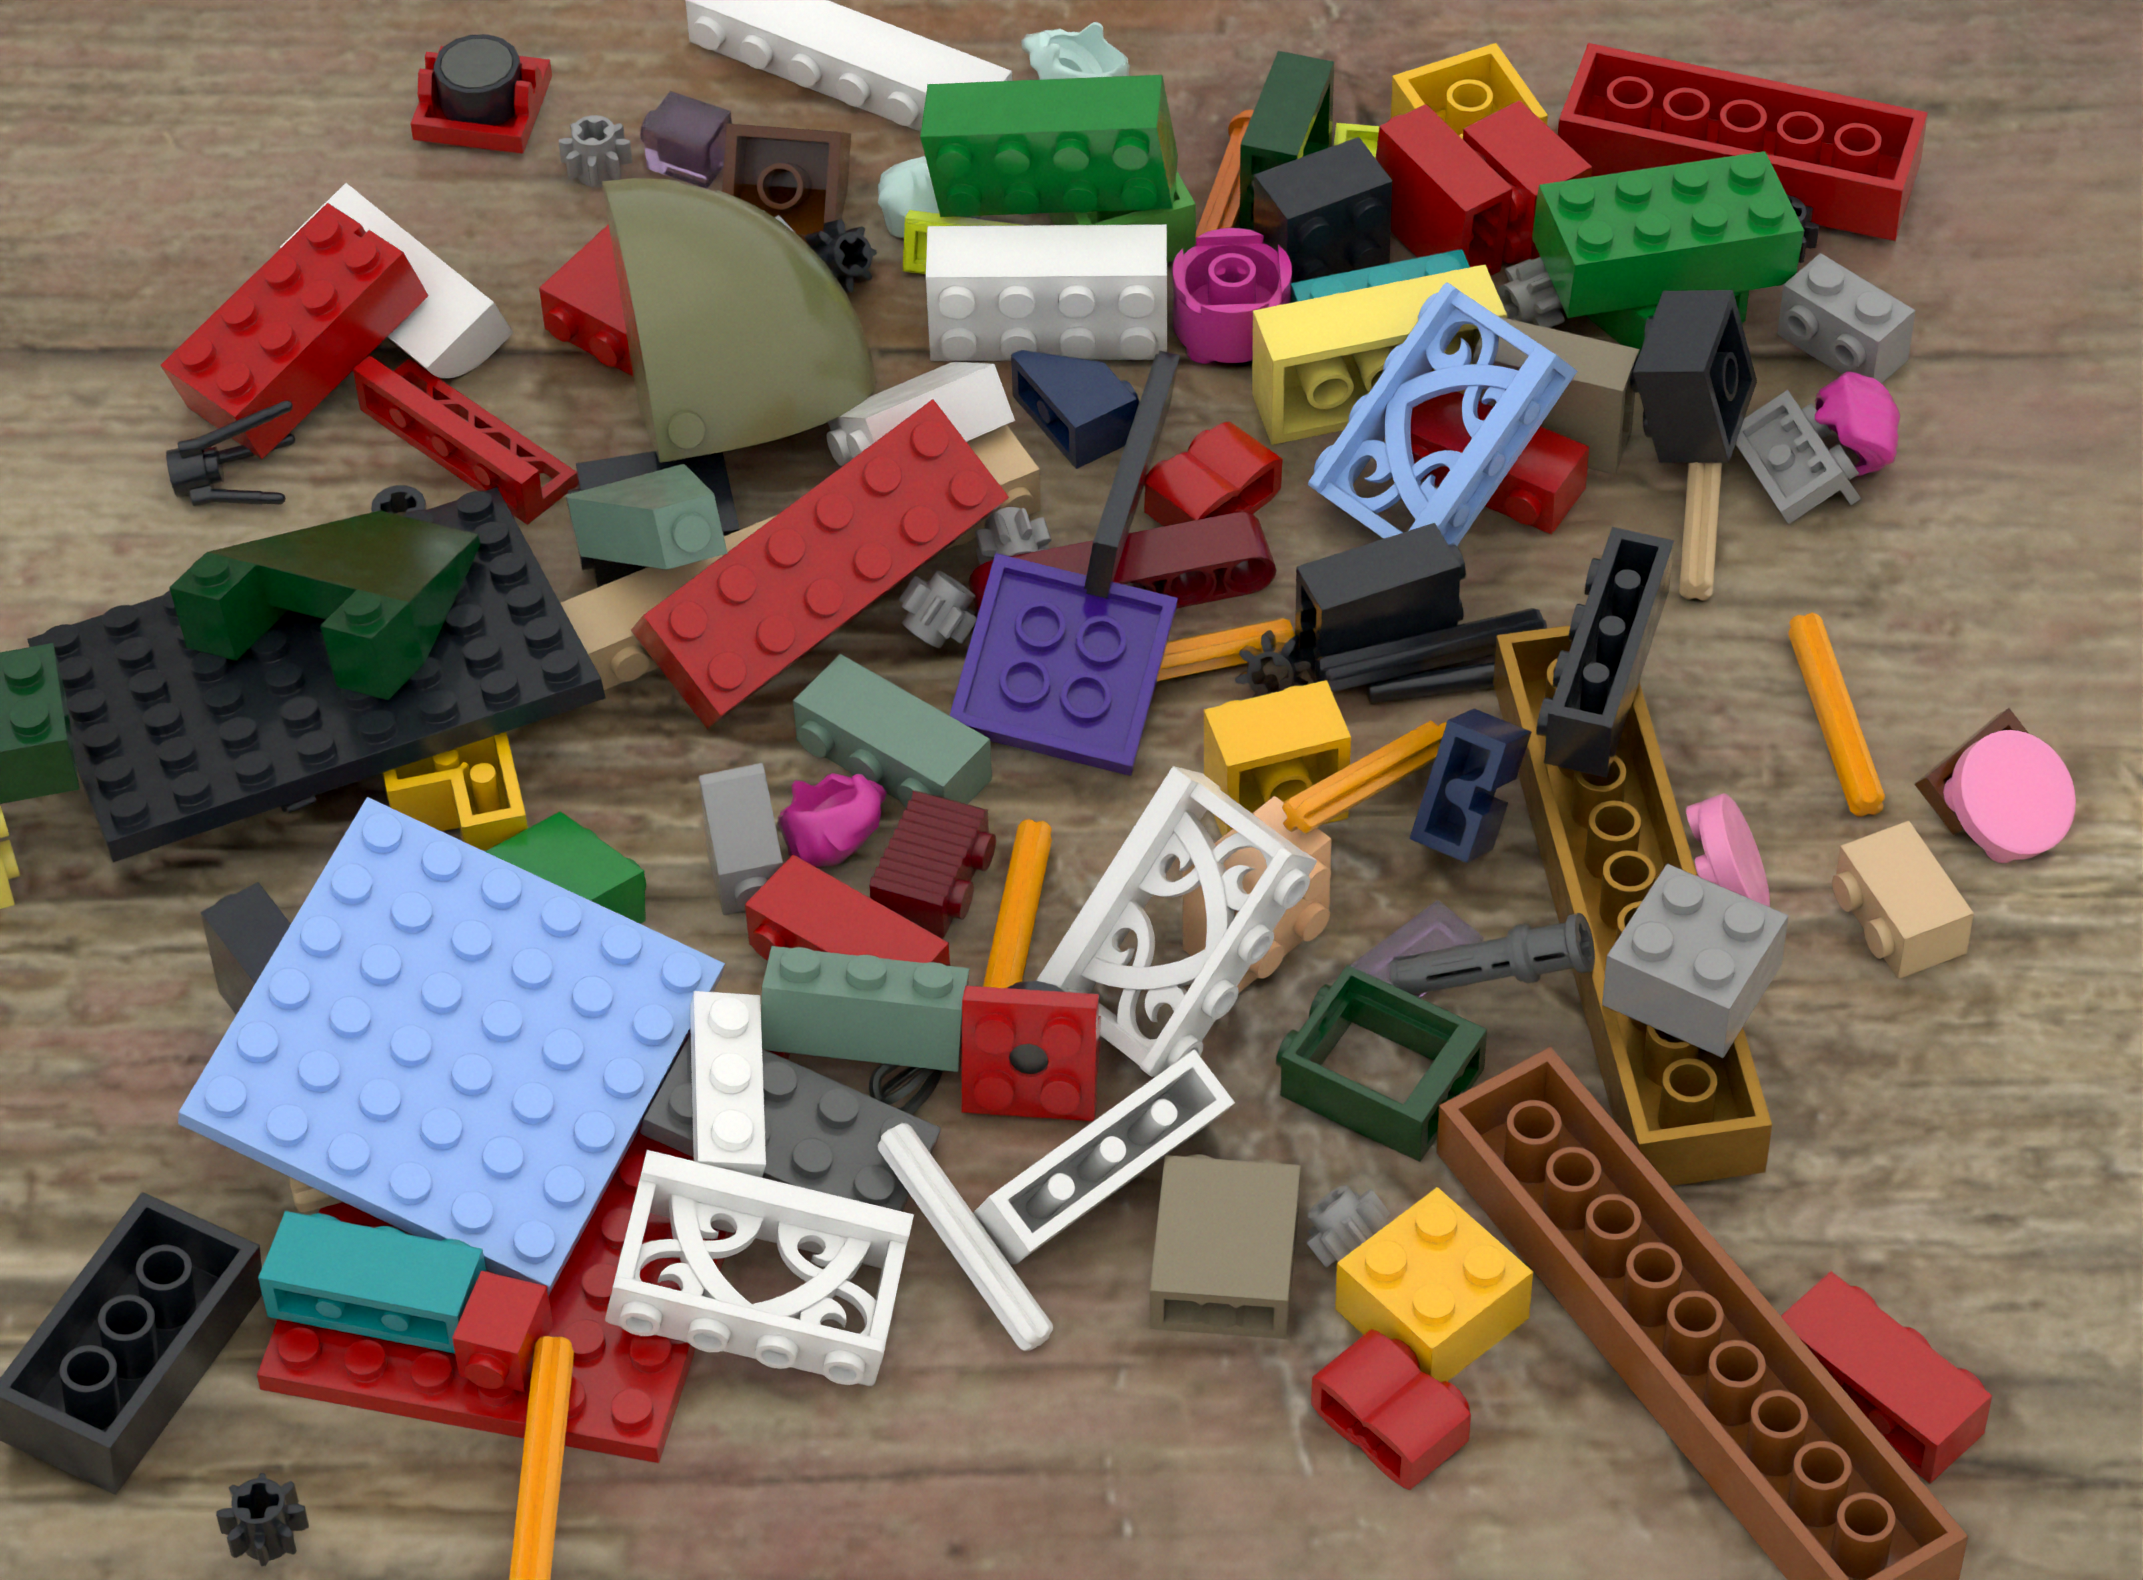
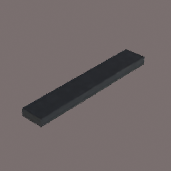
M1159 351V354L1155 355L1093 541L1084 589H1087L1086 594L1108 599L1169 411L1180 355Z

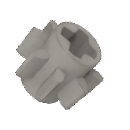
M598 115L586 116L579 119L576 123L570 124L572 138L559 139L560 158L562 163H566L568 178L571 180L578 177L581 183L590 187H602V181L621 179L620 164L632 163L631 142L625 139L623 125L621 123L614 125L608 118Z
M1541 257L1534 260L1528 259L1505 270L1510 282L1499 287L1498 295L1508 319L1546 328H1552L1565 321L1560 311L1563 306Z
M1006 507L999 509L986 519L984 529L975 531L979 545L976 553L980 565L994 560L995 553L1014 556L1050 549L1048 543L1052 541L1044 517L1030 522L1026 508Z
M937 570L928 582L915 575L899 598L903 602L902 607L909 611L902 623L917 637L937 648H941L950 636L962 644L977 620L974 616L975 612L968 608L975 595L959 581Z
M1348 1185L1341 1186L1324 1196L1309 1211L1307 1217L1314 1226L1308 1230L1311 1237L1306 1243L1324 1267H1327L1336 1260L1340 1261L1389 1224L1386 1219L1391 1213L1372 1189L1359 1196L1357 1192L1353 1193Z

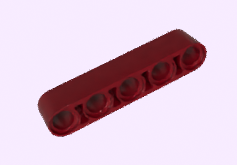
M1240 512L1129 533L1113 582L1178 598L1177 608L1261 591L1273 581L1277 570L1259 519L1253 514ZM1094 540L1010 557L1087 575ZM993 560L975 568L969 577L968 584L970 591L975 595L973 600L977 613H979Z

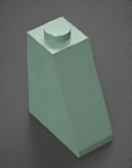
M685 464L565 495L578 552L581 557L668 570L728 554L714 493Z

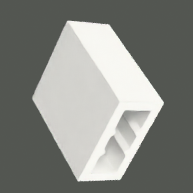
M951 362L868 397L855 408L828 422L831 431L827 433V443L832 456L840 466L845 465L932 399L938 404L966 442L1015 421L995 364Z

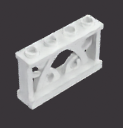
M1175 766L1169 771L1036 980L1056 985L1065 992L1090 994L1097 982L1108 986L1124 988L1117 1016L1099 1003V1016H1101L1100 1035L1138 1064L1140 1069L1151 1077H1156L1194 1049L1199 1056L1203 1051L1202 1040L1214 1021L1223 1017L1234 1005L1239 993L1238 984L1251 964L1262 959L1270 949L1274 940V933L1272 931L1285 911L1295 906L1305 895L1310 884L1309 874L1317 862L1308 853L1300 850L1221 791V787L1204 774ZM1208 809L1238 833L1231 835L1215 846L1211 836L1200 820ZM1253 847L1263 854L1267 868L1251 893L1247 894L1243 889L1242 881L1248 872L1255 869L1238 865L1226 871L1223 862L1238 850ZM1176 857L1180 860V871H1186L1194 864L1195 868L1182 879L1175 882L1168 880L1166 873ZM1201 885L1207 916L1205 950L1177 962L1150 967L1155 949V936L1153 926L1144 911V907L1152 895L1178 897L1192 892ZM1234 910L1239 911L1236 916ZM1130 929H1132L1137 934L1138 946L1133 965L1127 966L1134 955L1135 949L1129 948L1127 951L1122 952L1119 947ZM1192 984L1188 991L1183 987ZM1141 990L1148 991L1145 998V1010L1152 1022H1157V1013L1162 1005L1169 1004L1174 1010V1013L1157 1039L1150 1040L1144 1037L1137 1026L1135 1010Z
M647 1150L605 1321L609 1324L621 1326L627 1332L639 1336L659 1335L688 1342L693 1347L705 1352L725 1351L757 1359L760 1363L772 1368L784 1369L792 1367L824 1375L829 1380L838 1384L853 1385L858 1383L872 1386L875 1384L884 1356L914 1214ZM649 1213L670 1217L673 1239L656 1240L642 1244ZM713 1228L735 1233V1235L727 1239L703 1241V1239H717L719 1232ZM755 1238L777 1243L780 1256L787 1267L795 1275L806 1281V1283L782 1296L751 1304L725 1279L712 1259L735 1255L746 1249ZM798 1249L819 1253V1255H813L811 1262L824 1267V1269L807 1261L799 1253ZM659 1258H680L682 1263L669 1265L661 1272L658 1283L666 1280L674 1281L679 1285L681 1291L641 1281L640 1271L651 1261ZM862 1264L882 1269L876 1299L859 1286L849 1282ZM833 1297H841L859 1310L865 1322V1329L861 1334L820 1324L827 1319H833L845 1328L847 1322L845 1311L838 1302L832 1299Z

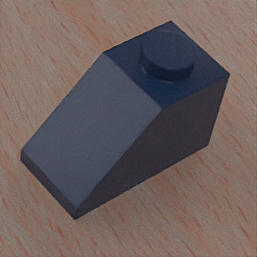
M1020 350L1011 354L1013 397L1075 469L1126 445L1140 401L1132 385L1126 380L1120 381L1104 362Z

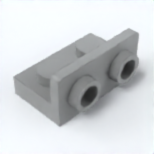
M1787 389L1744 418L1736 445L1783 517L1790 524L1840 490L1850 505L1860 500L1861 497L1849 481L1857 476L1859 472L1840 444L1828 450L1822 439L1832 432L1827 425H1821L1815 421L1817 410L1813 404L1810 403L1801 409Z

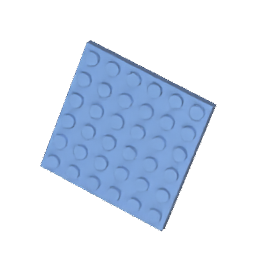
M367 797L179 1110L178 1124L414 1236L439 1241L443 1239H457L469 1244L471 1247L483 1249L487 1270L498 1275L547 1286L549 1296L642 1125L644 1117L691 1034L690 1004L693 992H714L722 977L725 963Z

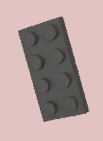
M690 1034L644 1117L640 1134L694 1157ZM762 1049L766 1166L762 1178L902 1212L910 1194L879 1152L878 1143L881 1140V1136L887 1130L901 1123H906L913 1128L931 1154L938 1141L941 1128Z

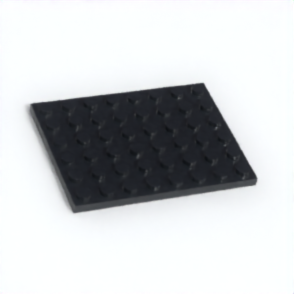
M496 487L486 491L469 492L458 500L428 510L410 511L403 515L404 517L479 534L481 545L425 664L389 700L337 687L320 627L326 619L290 610L237 661L186 647L170 590L162 596L134 605L116 606L109 609L103 615L72 625H57L47 630L44 634L28 638L29 647L49 643L54 644L66 692L77 772L112 861L116 862L606 699L598 671L499 489Z

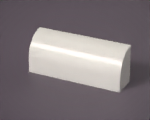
M347 183L288 239L290 240L321 208L329 203L360 223L366 232L371 230L403 251L429 296L387 337L434 376L455 378L474 370L514 333L492 300Z
M1194 1049L990 1195L973 1214L1009 1264H1017L1157 1163L1165 1155H1168L1223 1115L1235 1102Z

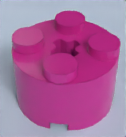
M1222 228L1208 231L1196 237L1195 246L1184 254L1182 248L1175 257L1172 272L1173 327L1178 339L1186 347L1187 356L1191 360L1202 364L1214 361L1223 363L1252 361L1253 310L1291 303L1292 266L1286 251L1279 245L1278 251H1276L1271 246L1263 243V235L1255 231L1242 228Z

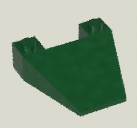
M375 511L206 552L169 589L187 648L237 661L288 610L326 619L320 627L337 687L389 700L425 664L479 550L481 542L479 534L384 511Z

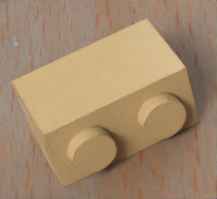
M1910 821L1840 846L1837 872L1832 878L1835 897L1843 910L1846 912L1852 911L1864 929L1865 939L1871 952L1878 959L1884 958L1897 979L1967 954L1974 913Z

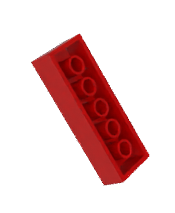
M1588 43L1559 118L1558 136L1592 166L1591 177L1765 151L1786 194L1798 198L1806 207L1811 206L1813 208L1811 222L1825 227L1896 241L1921 164L1928 112Z
M932 399L728 551V554H724L645 613L631 629V632L704 726L709 729L986 519L1009 496L938 404Z

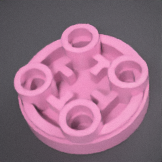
M1998 731L1987 735L1969 746L1958 759L1952 778L1946 782L1943 791L1946 804L1951 810L1956 812L1958 820L1967 834L1985 850L1988 857L1998 863L2032 858L2054 847L2069 831L2075 814V790L2066 765L2048 744L2031 734L2021 731Z
M1723 793L1687 806L1686 814L1690 828L1699 843L1702 842L1705 854L1695 857L1698 877L1770 907L1767 878L1757 845L1742 812L1732 798Z

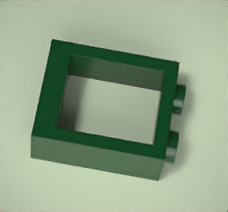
M1282 51L1277 52L1240 144V228L1254 231L1255 174L1332 147L1334 61Z
M1346 965L1332 986L1324 984L1319 989L1311 1004L1309 1018L1300 1031L1291 1030L1282 1041L1276 1057V1065L1281 1067L1280 1096L1420 1162L1437 1138L1439 1105L1471 1089L1485 1067L1487 1029L1350 965ZM1351 1023H1355L1434 1060L1404 1104L1321 1066Z

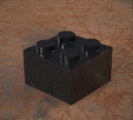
M1359 137L1255 174L1254 231L1263 235V243L1271 246L1276 251H1278L1279 245L1286 251L1292 266V283L1389 264L1393 181Z
M1733 290L1663 291L1654 316L1647 318L1645 341L1634 363L1630 379L1633 392L1640 394L1644 408V433L1647 438H1652L1659 463H1729L1757 384Z

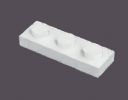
M694 991L690 1004L694 1161L762 1178L766 1166L760 995Z

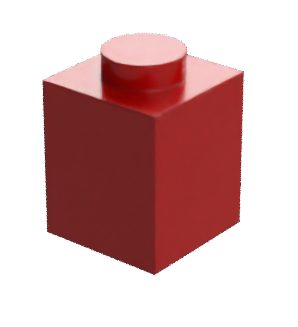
M485 1271L480 1272L452 1337L460 1377L468 1378L476 1385L488 1389L505 1387L522 1392L526 1391L531 1379L535 1342L540 1337L549 1336L553 1326L547 1286Z

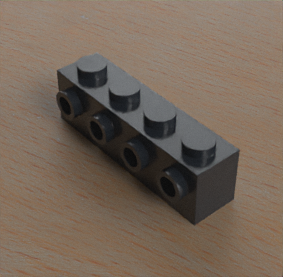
M1612 527L1602 558L1592 559L1585 584V595L1588 598L1585 605H1576L1570 625L1569 641H1572L1570 651H1560L1553 677V688L1557 689L1553 698H1544L1538 717L1536 734L1546 737L1545 764L1605 778L1608 777L1669 593L1674 540Z

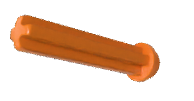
M1245 110L1230 121L1228 127L1230 141L1196 230V237L1208 231L1235 227L1240 213V144L1254 110Z

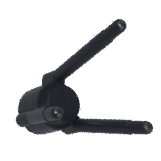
M288 400L282 401L198 438L179 441L178 448L167 450V467L176 497L190 495L193 506L213 502L260 505L283 504L286 500L283 493L214 489V484L224 482L223 463L254 456L255 454L244 445L218 451L216 446H212L290 412L293 408L292 403ZM291 433L288 434L271 451L294 444L295 436Z

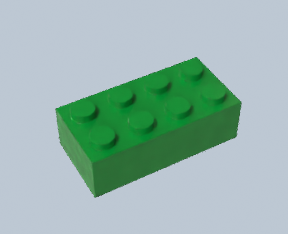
M1162 75L927 84L920 138L940 217L1173 209L1178 153Z
M1763 151L1540 184L1532 239L1567 318L1656 305L1659 303L1663 291L1733 290V292H1741L1783 285L1797 273L1804 229L1766 152Z

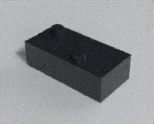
M141 1192L0 1377V1441L117 1495L262 1296L258 1279L262 1270L260 1245Z

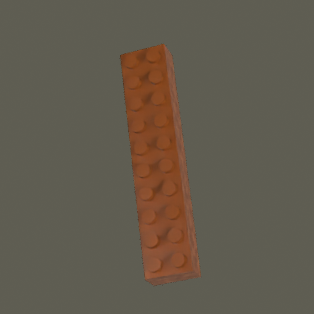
M1552 1047L1535 1054L1439 1105L1436 1151L1438 1156L1787 1580H1959L1968 1535Z

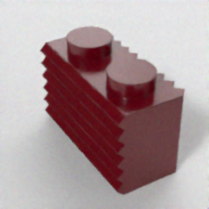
M913 791L911 800H908L907 809L903 811L902 819H899L898 827L894 829L893 838H890L889 845L885 848L884 856L880 858L879 866L876 867L875 874L871 877L869 885L870 898L939 938H944L953 918L963 920L969 911L974 892V884L971 880L976 869L985 872L992 862L996 847V835L989 833L988 810L924 792Z

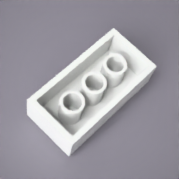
M1167 225L928 226L926 291L930 361H1011V354L1020 350L1086 360H1154L1155 355L1159 354V351L1167 352Z

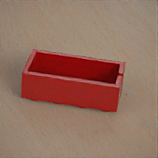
M327 203L160 366L187 407L218 429L282 401H290L293 405L290 412L232 437L233 440L246 446L253 454L263 459L429 295L403 251L371 230L366 232L360 223Z

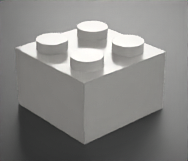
M1666 864L1607 955L1602 1005L1724 1058L1782 965L1789 915L1670 864Z

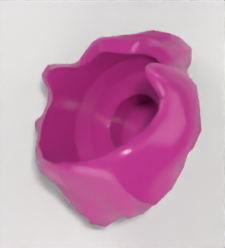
M1846 371L1839 378L1819 390L1815 399V409L1817 410L1815 421L1821 425H1827L1829 429L1836 432L1841 444L1849 447L1858 455L1860 461L1854 465L1859 472L1857 476L1879 471L1884 466L1894 462L1899 438L1897 431L1900 412L1883 384L1874 378Z
M832 773L827 775L817 785H810L804 781L795 780L791 785L792 802L788 807L781 810L777 820L787 845L789 856L795 855L815 867L836 866L843 863L848 856L853 855L860 849L867 838L879 827L880 805L885 801L887 791L882 785L867 780L862 774H856L851 778Z

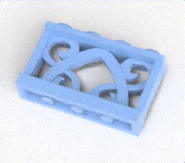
M1447 282L1438 293L1431 295L1420 309L1417 324L1404 343L1396 346L1385 360L1383 373L1369 394L1364 395L1355 403L1349 414V423L1334 445L1327 447L1320 454L1315 463L1314 474L1310 478L1308 486L1384 539L1403 532L1377 513L1390 508L1402 498L1406 507L1416 519L1409 531L1435 523L1447 544L1454 543L1458 546L1578 371L1559 356ZM1464 324L1477 326L1481 333L1482 349L1477 364H1470L1472 357L1471 348L1463 338H1461V346L1455 354L1447 355L1444 352ZM1499 337L1528 356L1519 371L1493 365L1497 355ZM1487 389L1482 398V403L1485 405L1491 401H1496L1497 403L1486 419L1480 420L1477 414L1478 402L1482 390ZM1466 390L1462 401V417L1466 430L1472 439L1462 453L1453 450L1434 452L1414 464L1411 447L1412 408L1437 396ZM1374 458L1377 463L1376 471L1364 479L1371 483H1383L1393 477L1395 483L1381 495L1361 498L1356 494L1353 483L1369 460ZM1447 466L1450 470L1438 488L1435 487L1436 477L1434 475L1427 477L1423 483L1420 481L1429 472L1438 467Z

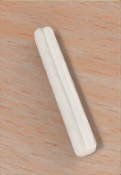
M901 1123L887 1130L881 1136V1140L878 1143L879 1152L1017 1346L1024 1351H1030L1042 1345L1050 1338L1049 1335L1053 1331V1324L913 1128L906 1123Z

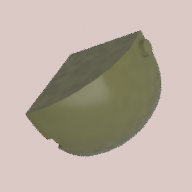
M644 178L602 181L639 413L660 463L749 447L791 436L827 423L845 414L872 394L876 387L877 379L871 351L858 315L844 289L825 262L802 238L781 221L755 205L718 190L714 192L697 186L681 184L680 181Z

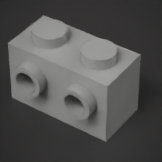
M1820 253L1783 284L1777 335L1841 374L1846 373V371L1855 372L1874 378L1882 384L1908 361L1916 310Z

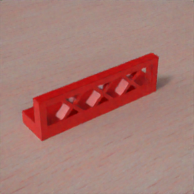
M372 356L367 357L353 368L359 407L362 412L477 491H486L497 487L512 515L525 524H530L564 497L568 490L578 486L577 472L410 358L393 371ZM539 473H544L552 478L542 488Z

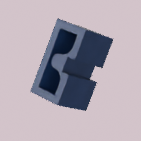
M1475 708L1449 719L1409 839L1466 863L1493 850L1508 806V802L1494 797L1497 788L1517 779L1532 732Z

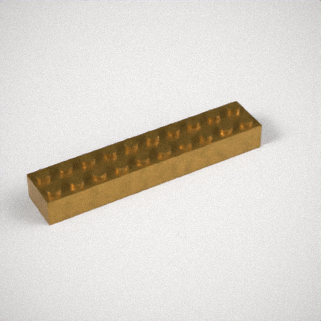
M1570 625L1497 635L1493 685L1503 720L1532 732L1518 775L1559 923H1564L1570 914H1583L1589 924L1594 941V969L1591 972L1582 974L1577 972L1575 968L1572 971L1613 1119L1669 1186L1766 1173L1772 1122L1743 1027L1724 1058L1602 1005L1607 955L1666 864L1698 876L1640 682L1607 778L1545 764L1546 737L1536 734L1537 722L1544 698H1553L1557 689L1553 688V677L1560 651H1570L1572 641H1569Z

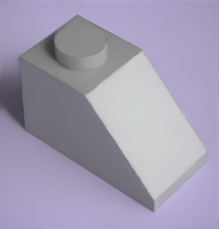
M763 763L699 775L708 859L723 915L745 911L747 901L783 865Z

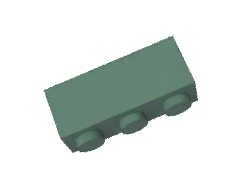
M839 654L793 700L796 738L810 754L831 760L850 771L853 776L862 774L867 780L882 785L887 794L900 800L906 809L908 800H911L912 793L915 790L969 804L992 780L991 746L988 737L842 654Z
M771 946L762 985V1049L958 1072L962 1052V999L965 986L969 985L970 968L946 966L936 962L919 963L883 959L872 955L856 956L813 951L803 947L785 948Z

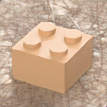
M1273 796L1252 814L1300 850L1308 853L1317 862L1309 874L1310 884L1305 895L1295 906L1285 911L1272 931L1274 933V940L1270 949L1262 959L1251 964L1237 986L1239 993L1258 977L1266 978L1272 974L1280 965L1283 957L1302 941L1315 939L1326 927L1330 918L1331 838L1318 828L1307 834L1303 833L1300 829L1293 832L1287 830L1283 825V822L1287 819V815L1282 809L1284 802L1276 796ZM1232 829L1221 839H1219L1216 843H1214L1215 846L1220 844L1226 838L1238 832ZM1253 847L1238 850L1223 862L1226 871L1238 865L1255 869L1248 872L1242 881L1243 889L1247 894L1251 893L1267 868L1263 854ZM1192 864L1186 871H1183V877H1185L1195 868L1194 864ZM1201 885L1192 892L1183 895V950L1190 956L1205 950L1207 916ZM1234 910L1235 916L1239 911Z

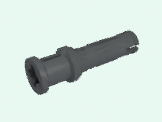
M1575 913L1570 914L1566 922L1538 928H1532L1527 923L1518 924L1508 931L1507 937L1456 945L1450 948L1408 956H1394L1390 962V975L1393 986L1412 995L1452 987H1462L1515 976L1518 981L1528 984L1540 980L1541 974L1575 968L1581 974L1591 972L1595 964L1594 941L1591 929L1584 915Z

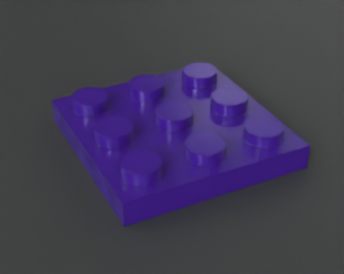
M995 553L949 716L988 737L992 742L1132 776L1176 612L1178 598L1115 582L1112 583L1108 599L1086 594L1087 589H1084L1087 575Z

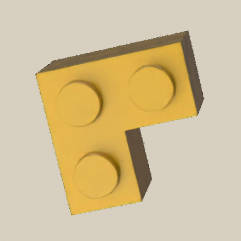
M506 732L382 773L390 808L440 831L460 828L462 841L480 850L487 851L528 829Z

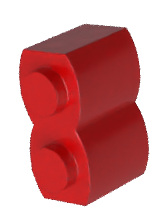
M1232 422L1221 423L1211 430L1200 432L1191 442L1188 452L1175 455L1169 460H1162L1149 471L1144 485V512L1162 526L1231 513L1245 512L1254 514L1271 501L1280 491L1283 459Z
M1371 1329L1312 1377L1311 1405L1317 1413L1339 1435L1354 1445L1359 1446L1375 1466L1387 1477L1405 1489L1411 1490L1469 1441L1471 1413L1464 1395L1452 1383L1447 1381L1439 1382L1432 1376L1421 1372L1416 1355L1407 1344L1399 1339L1393 1338L1390 1340L1380 1332Z

